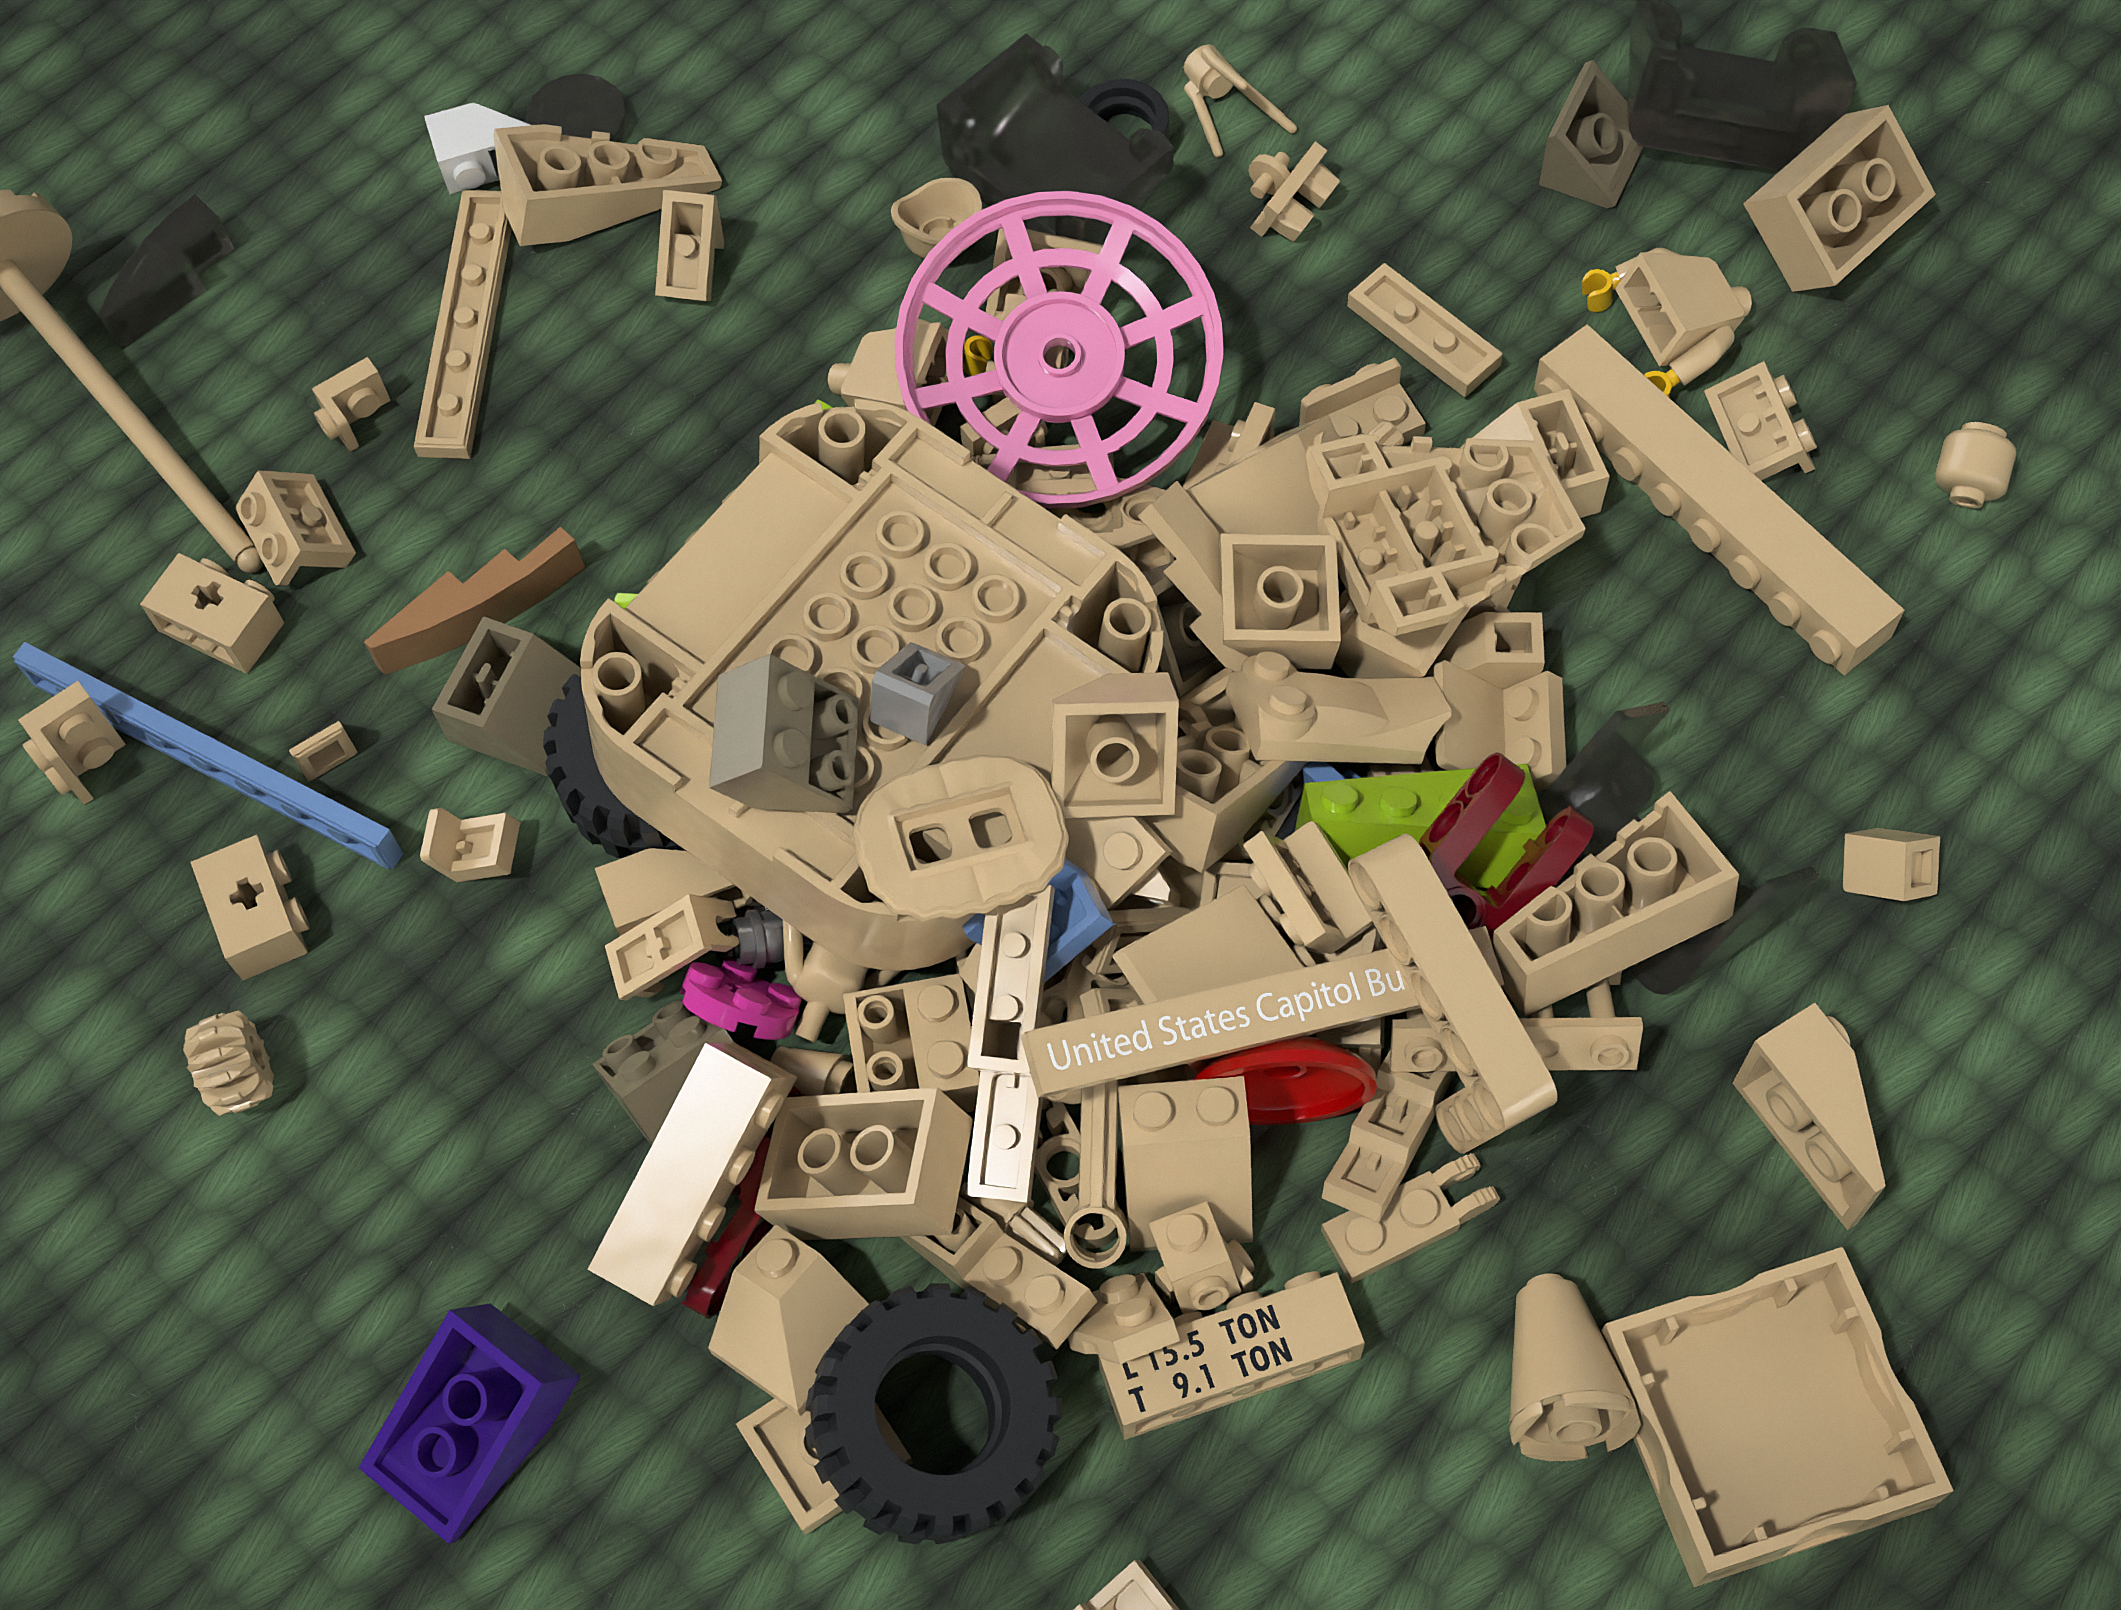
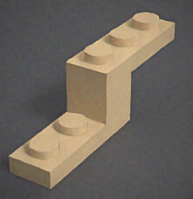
M1047 885L1043 891L1026 894L1014 904L999 905L985 914L967 1062L968 1068L980 1071L966 1195L1031 1203L1043 1098H1037L1020 1036L1029 1030L1051 1026L1052 1023L1051 1017L1041 1013L1055 888L1052 885Z

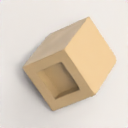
M1884 828L1846 833L1843 889L1850 893L1900 901L1936 895L1938 890L1940 836Z

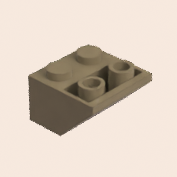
M483 616L435 702L432 712L447 741L548 777L549 773L545 764L548 757L543 748L544 731L548 726H551L547 716L553 701L557 698L561 700L566 698L562 687L573 674L581 677V668L535 634Z
M772 654L765 655L718 675L709 788L754 809L846 813L852 811L859 699Z
M681 1000L670 1002L660 1008L654 1014L652 1023L636 1034L624 1035L611 1042L604 1049L603 1057L592 1063L604 1083L651 1145H653L705 1043H734L725 1029L698 1017L688 1010Z

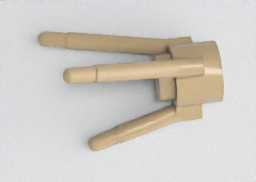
M1202 45L1188 56L1183 68L1190 81L1185 85L1184 91L1193 101L1207 141L1215 157H1222L1223 149L1203 97L1220 98L1227 94L1233 85L1291 134L1297 131V126L1243 79L1214 45Z

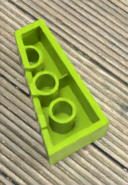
M1527 763L1516 764L1525 772L1524 783L1519 793L1456 870L1462 873L1475 887L1490 888L1493 885L1497 888L1526 852L1523 846L1528 839L1531 838L1535 841L1546 827ZM1476 768L1305 783L1295 831L1310 821L1318 824L1348 870L1350 860L1406 833L1412 836L1419 844L1422 835Z

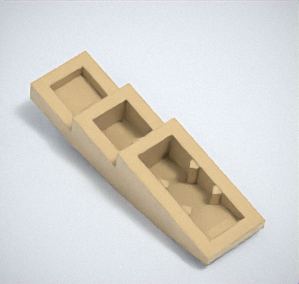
M1176 481L1138 517L1176 558L1163 572L1201 613L1188 627L1226 668L1237 672L1241 670L1242 663L1249 656L1223 645L1220 533L1179 482Z
M1389 1051L1378 1070L1376 1094L1370 1101L1364 1104L1353 1122L1349 1142L1325 1180L1322 1199L1379 1222L1435 1116V1107L1442 1102L1456 1071L1391 1072Z

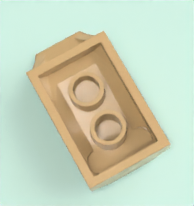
M1269 651L1246 658L1242 663L1240 671L1230 673L1226 688V695L1255 760L1422 764L1425 752L1432 738L1441 726L1452 718V709L1434 676L1363 679L1298 672L1285 656Z

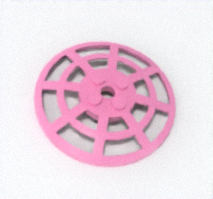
M1073 191L1036 192L1006 199L976 212L950 230L927 254L912 277L900 306L895 332V369L907 411L931 425L925 410L956 403L960 413L972 429L987 443L999 450L987 471L1006 483L1019 460L1051 467L1087 464L1097 490L1080 494L1048 495L1016 489L1043 508L1048 509L1085 507L1114 500L1143 487L1167 470L1192 444L1208 418L1218 392L1224 354L1222 321L1214 292L1201 266L1182 241L1157 220L1130 205L1101 195ZM1069 215L1097 219L1111 224L1112 227L1099 255L1089 251L1070 248L1042 249L1033 252L1023 220L1044 216ZM1000 228L1003 229L1012 259L1000 264L984 275L968 292L964 300L935 284L943 270L964 249L986 234ZM1132 234L1148 242L1170 261L1186 282L1192 297L1162 310L1158 300L1146 284L1129 269L1120 265ZM1070 267L1084 269L1091 273L1081 294L1064 291L1047 293L1039 269ZM1019 277L1026 301L1018 305L1004 322L979 309L995 290L1011 279ZM1111 281L1118 284L1134 298L1144 311L1145 318L1123 327H1118L1110 313L1100 305ZM926 304L953 320L946 345V372L949 382L917 388L913 373V343L917 320L923 305ZM1201 317L1205 331L1206 367L1202 390L1196 403L1167 393L1174 363L1173 340L1170 331ZM968 329L995 342L994 362L996 370L964 378L962 354ZM1155 338L1157 366L1152 387L1124 377L1125 350ZM1054 346H1066L1074 352L1075 359L1068 367L1056 369L1045 362L1044 356L1046 352ZM1000 391L1004 392L1010 402L1021 410L1007 436L998 431L984 418L972 399ZM1112 397L1141 407L1139 412L1125 427L1101 441L1092 417L1093 413L1101 409ZM1156 414L1186 423L1177 439L1158 459L1135 475L1120 482L1117 481L1108 455L1119 451L1136 439L1152 422ZM1041 420L1053 423L1071 422L1080 448L1053 451L1028 446Z

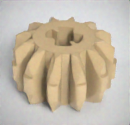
M239 1010L227 1014L220 1013L200 1020L199 1024L186 1029L183 1051L188 1059L189 1065L187 1069L192 1074L194 1087L198 1088L201 1093L203 1103L209 1106L217 1115L222 1116L232 1112L234 1114L257 1106L259 1102L272 1096L274 1074L269 1064L271 1058L265 1051L264 1040L258 1036L255 1024L249 1021L247 1016Z

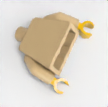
M1654 248L1648 252H1642L1637 257L1615 266L1617 272L1612 274L1600 269L1590 270L1582 280V294H1589L1587 297V308L1592 312H1602L1608 309L1613 301V290H1616L1659 367L1667 365L1670 367V370L1666 373L1650 371L1644 374L1646 378L1669 398L1671 388L1680 382L1683 386L1687 385L1718 362L1733 344L1734 331L1743 321L1744 317L1749 314L1752 305L1751 295L1747 288L1743 286L1730 287L1718 265L1712 259L1680 255L1665 248Z
M922 319L917 320L913 343V373L917 388L949 382L946 372V345L949 330L944 328L941 323H930ZM896 328L869 332L862 337L852 363H835L830 368L828 374L829 388L834 395H841L849 407H854V399H865L883 402L907 411L895 369ZM975 335L968 338L964 343L962 354L963 370L967 375L974 376L986 372L987 363L991 359L993 351L989 339L981 335ZM943 406L925 410L933 427Z

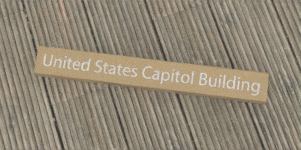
M1486 926L1469 930L1500 987L1505 985ZM1383 949L1029 1030L1020 1037L1036 1095L1039 1099L1421 1007L1390 951Z

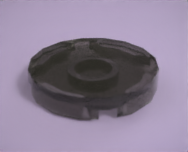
M583 73L565 75L546 83L533 95L526 110L527 124L561 126V135L591 138L592 132L598 131L610 133L609 141L621 142L628 127L625 102L616 86L602 77Z

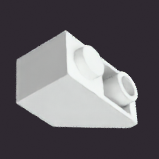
M474 102L424 116L437 162L449 194L466 189H474L480 185L500 180L493 137L494 129L530 126V124Z

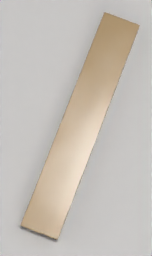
M462 190L414 442V449L418 457L471 458L512 229L504 212L501 191Z

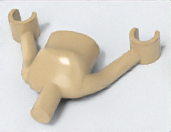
M783 920L784 962L787 980L793 986L796 994L807 1001L794 1034L808 1041L816 1043L829 1012L846 1014L843 994L884 987L903 971L876 969L865 979L869 970L868 967L839 958L815 942L803 961L802 933Z

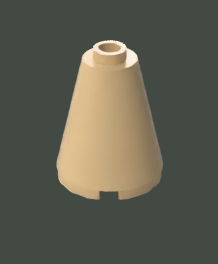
M1542 1274L1533 1277L1516 1296L1509 1432L1513 1445L1519 1442L1521 1454L1529 1458L1545 1461H1574L1588 1458L1586 1446L1603 1441L1606 1442L1607 1452L1621 1447L1635 1437L1641 1426L1638 1407L1579 1287L1574 1282L1563 1279L1562 1276L1557 1274Z

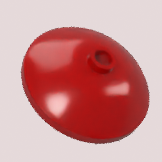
M1310 1036L1295 1037L1221 1055L1205 1065L1193 1079L1202 1080L1244 1076L1249 1125L1307 1123L1336 1117L1363 1106L1373 1098L1377 1091L1375 1070L1360 1056L1333 1043Z

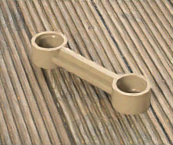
M1119 1079L1081 1088L1078 1205L1069 1215L1065 1227L1064 1244L1072 1259L1088 1268H1103L1114 1263L1123 1253L1128 1236L1127 1219L1123 1211L1116 1205ZM1089 1213L1105 1215L1114 1222L1118 1231V1240L1111 1249L1105 1252H1089L1083 1249L1075 1240L1073 1230L1075 1229L1076 1221Z

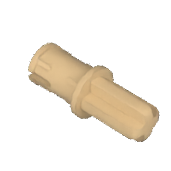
M967 1182L962 1185L959 1195L995 1219L1005 1234L1054 1266H1057L1066 1257L1068 1252L1064 1244V1236L1033 1209L1034 1201L1032 1199L1031 1203L968 1196L966 1195Z

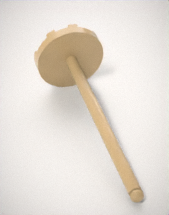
M10 189L0 190V321L21 311L231 559L238 564L239 568L246 573H254L260 570L264 563L249 536L43 297V294L59 277L69 259L72 248V233L68 223L43 195L35 192L31 196L15 195Z

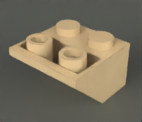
M1569 388L1517 402L1472 437L1475 439L1538 441L1578 516L1582 518L1601 511L1610 476Z
M959 974L843 994L858 1093L938 1087L965 1113L976 1111L980 1077L978 1070L967 1067L971 1025L963 980Z

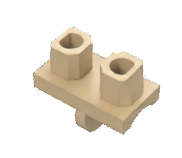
M1315 141L1291 174L1287 169L1290 158L1283 152H1278L1275 157L1263 154L1254 158L1248 169L1249 175L1254 182L1250 188L1251 193L1257 198H1263L1266 193L1274 196L1250 227L1253 231L1263 237L1267 230L1272 227L1292 242L1298 238L1314 214L1296 201L1293 196L1298 191L1320 208L1340 182L1330 170L1320 163V160L1327 152L1325 148Z

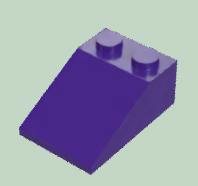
M491 1303L451 1309L358 1468L448 1544L456 1542L551 1428L581 1375Z

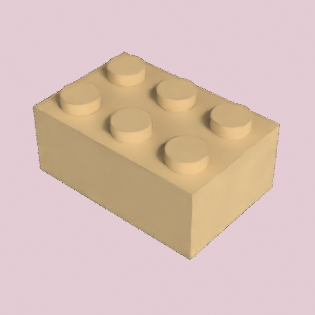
M1889 105L1844 114L1743 204L1789 287L1794 292L1837 285L1936 194Z
M938 1087L786 1097L775 1119L754 1211L773 1226L775 1224L799 1240L951 1235L973 1119Z

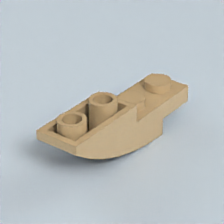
M959 1196L951 1235L900 1236L903 1241L962 1289L965 1290L967 1287L986 1293L984 1304L996 1309L1002 1302L1018 1313L1012 1323L1022 1333L1026 1329L1032 1328L1040 1339L1055 1349L1059 1348L1097 1303L1096 1298L1088 1287L1005 1234L995 1219Z

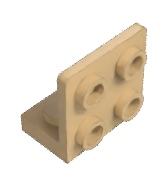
M1446 660L1434 665V678L1452 709V718L1441 726L1435 734L1436 762L1439 767L1445 770L1477 768L1488 756L1498 752L1515 764L1527 763L1536 793L1567 781L1561 677L1547 670L1503 690Z

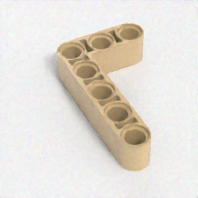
M1405 833L1350 860L1348 863V873L1359 899L1465 1088L1435 1107L1438 1125L1448 1143L1457 1152L1466 1153L1554 1105L1557 1101V1090L1548 1069L1418 842L1412 836Z

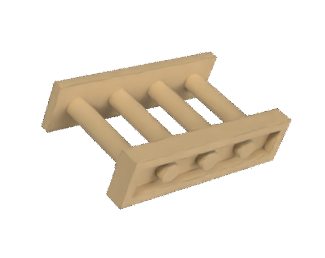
M1622 971L1585 988L1590 1018H1554L1552 1004L1530 1014L1529 1018H1519L1548 1070H1637L1643 1030L1642 1018L1615 1017L1609 986L1620 985ZM1421 1008L1406 1011L1407 1019L1392 1020L1391 1072L1456 1071Z

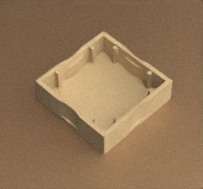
M1843 1247L1760 1273L1741 1286L1713 1295L1689 1296L1606 1323L1601 1331L1638 1407L1641 1426L1633 1439L1693 1587L1933 1508L1954 1491L1914 1402L1906 1394L1891 1369L1885 1353L1881 1329Z

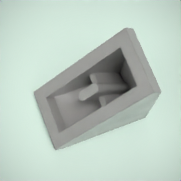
M910 642L875 671L871 690L870 722L927 745L962 678L966 665Z

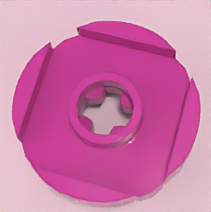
M725 958L721 967L701 962H692L687 970L679 994H685L682 1000L685 1007L705 1021L735 1032L738 1022L757 1026L754 1037L769 1040L784 1039L791 1035L802 998L796 994L793 987L780 983H769L756 977L758 970L754 969L752 964L739 965L736 958Z

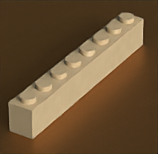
M1588 324L1540 358L1533 389L1538 397L1569 388L1596 448L1612 462L1617 473L1624 479L1633 481L1650 497L1653 505L1660 513L1665 516H1671L1689 533L1692 541L1698 548L1704 552H1710L1728 568L1730 575L1737 584L1745 589H1750L1766 603L1777 621L1785 626H1791L1809 643L1811 650L1821 661L1832 664L1845 676L1892 638L1905 610Z

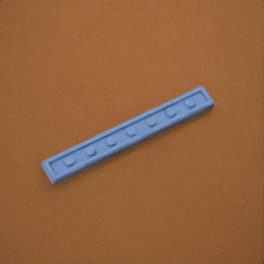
M26 642L14 654V662L30 683L48 694L55 696L76 681H79L112 727L386 869H393L404 853L390 829Z

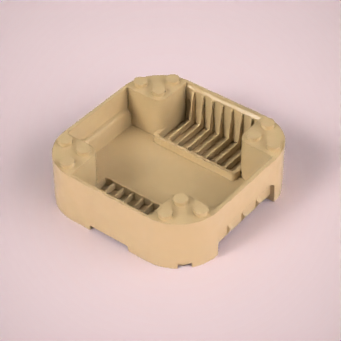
M854 399V407L822 409L821 402L795 410L782 417L759 436V465L735 490L726 496L720 507L698 530L687 538L682 548L661 570L648 580V584L625 609L609 598L605 601L591 621L584 638L580 658L581 685L592 749L598 770L609 789L623 805L835 956L873 969L892 971L913 970L946 961L973 945L975 942L967 938L962 927L976 913H970L958 919L939 917L921 922L910 915L893 914L882 899L871 893L868 889L864 873L858 864L856 847L852 838L855 818L861 803L871 791L897 775L911 772L923 766L979 754L1012 756L1036 768L1051 785L1052 699L1106 674L1157 673L1163 647V630L1161 631L1156 609L1157 598L1152 587L1139 568L1124 553L1065 514L1061 519L972 461L970 459L971 451L916 415L890 404L865 399ZM910 642L966 665L962 678L927 745L870 722L871 690L875 671ZM772 654L859 699L852 811L846 813L754 809L709 788L718 675L765 655ZM1000 812L976 816L969 822L975 841L981 848L1005 844L1012 839L1005 816ZM939 827L918 831L909 837L915 858L921 864L947 859L952 854L945 831Z

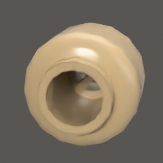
M1970 422L1962 425L1961 430H1955L1946 436L1935 475L1937 485L1943 491L1950 494V502L1961 507L1974 509L1981 508L1985 501L1997 500L2006 494L2016 458V448L2006 438L2007 433L2003 429L1987 423Z

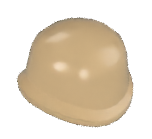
M939 178L924 184L912 193L895 201L891 207V216L895 225L900 229L907 247L914 255L925 259L927 254L950 230L976 212L981 211L982 202L980 194L971 183L959 178Z

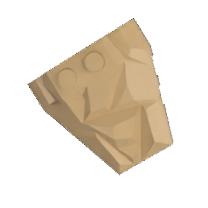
M1359 434L1308 446L1306 461L1310 485L1320 505L1316 520L1318 532L1320 535H1336L1338 573L1361 621L1366 624L1377 622L1380 630L1393 636L1450 622L1513 580L1582 538L1586 529L1538 441L1467 438L1464 448L1432 447V437L1413 436L1411 446L1378 445V435Z

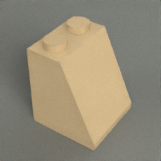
M1245 884L1123 947L1112 955L1144 1004L1317 965L1303 945L1300 947L1295 944L1290 948L1277 931L1282 926L1279 920L1281 914L1270 898L1264 893L1255 900ZM1219 1056L1187 1064L1198 1074L1205 1065Z
M1244 1076L1118 1086L1120 1140L1130 1252L1158 1250L1148 1223L1205 1201L1208 1202L1220 1235L1226 1243L1232 1239L1238 1243L1252 1242L1251 1144Z

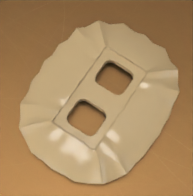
M985 754L951 759L938 764L923 766L911 772L897 775L871 791L859 806L852 832L858 864L864 873L869 891L882 899L893 914L910 915L921 922L939 917L958 919L970 913L986 914L999 905L1014 904L1026 894L1043 891L1052 877L1063 869L1069 842L1062 808L1051 785L1043 775L1033 766L1012 756ZM992 812L1002 813L1007 821L1012 839L1008 843L989 848L979 847L975 841L969 823L970 820L976 816ZM934 827L943 829L952 852L951 856L947 859L928 864L919 863L911 846L910 835Z

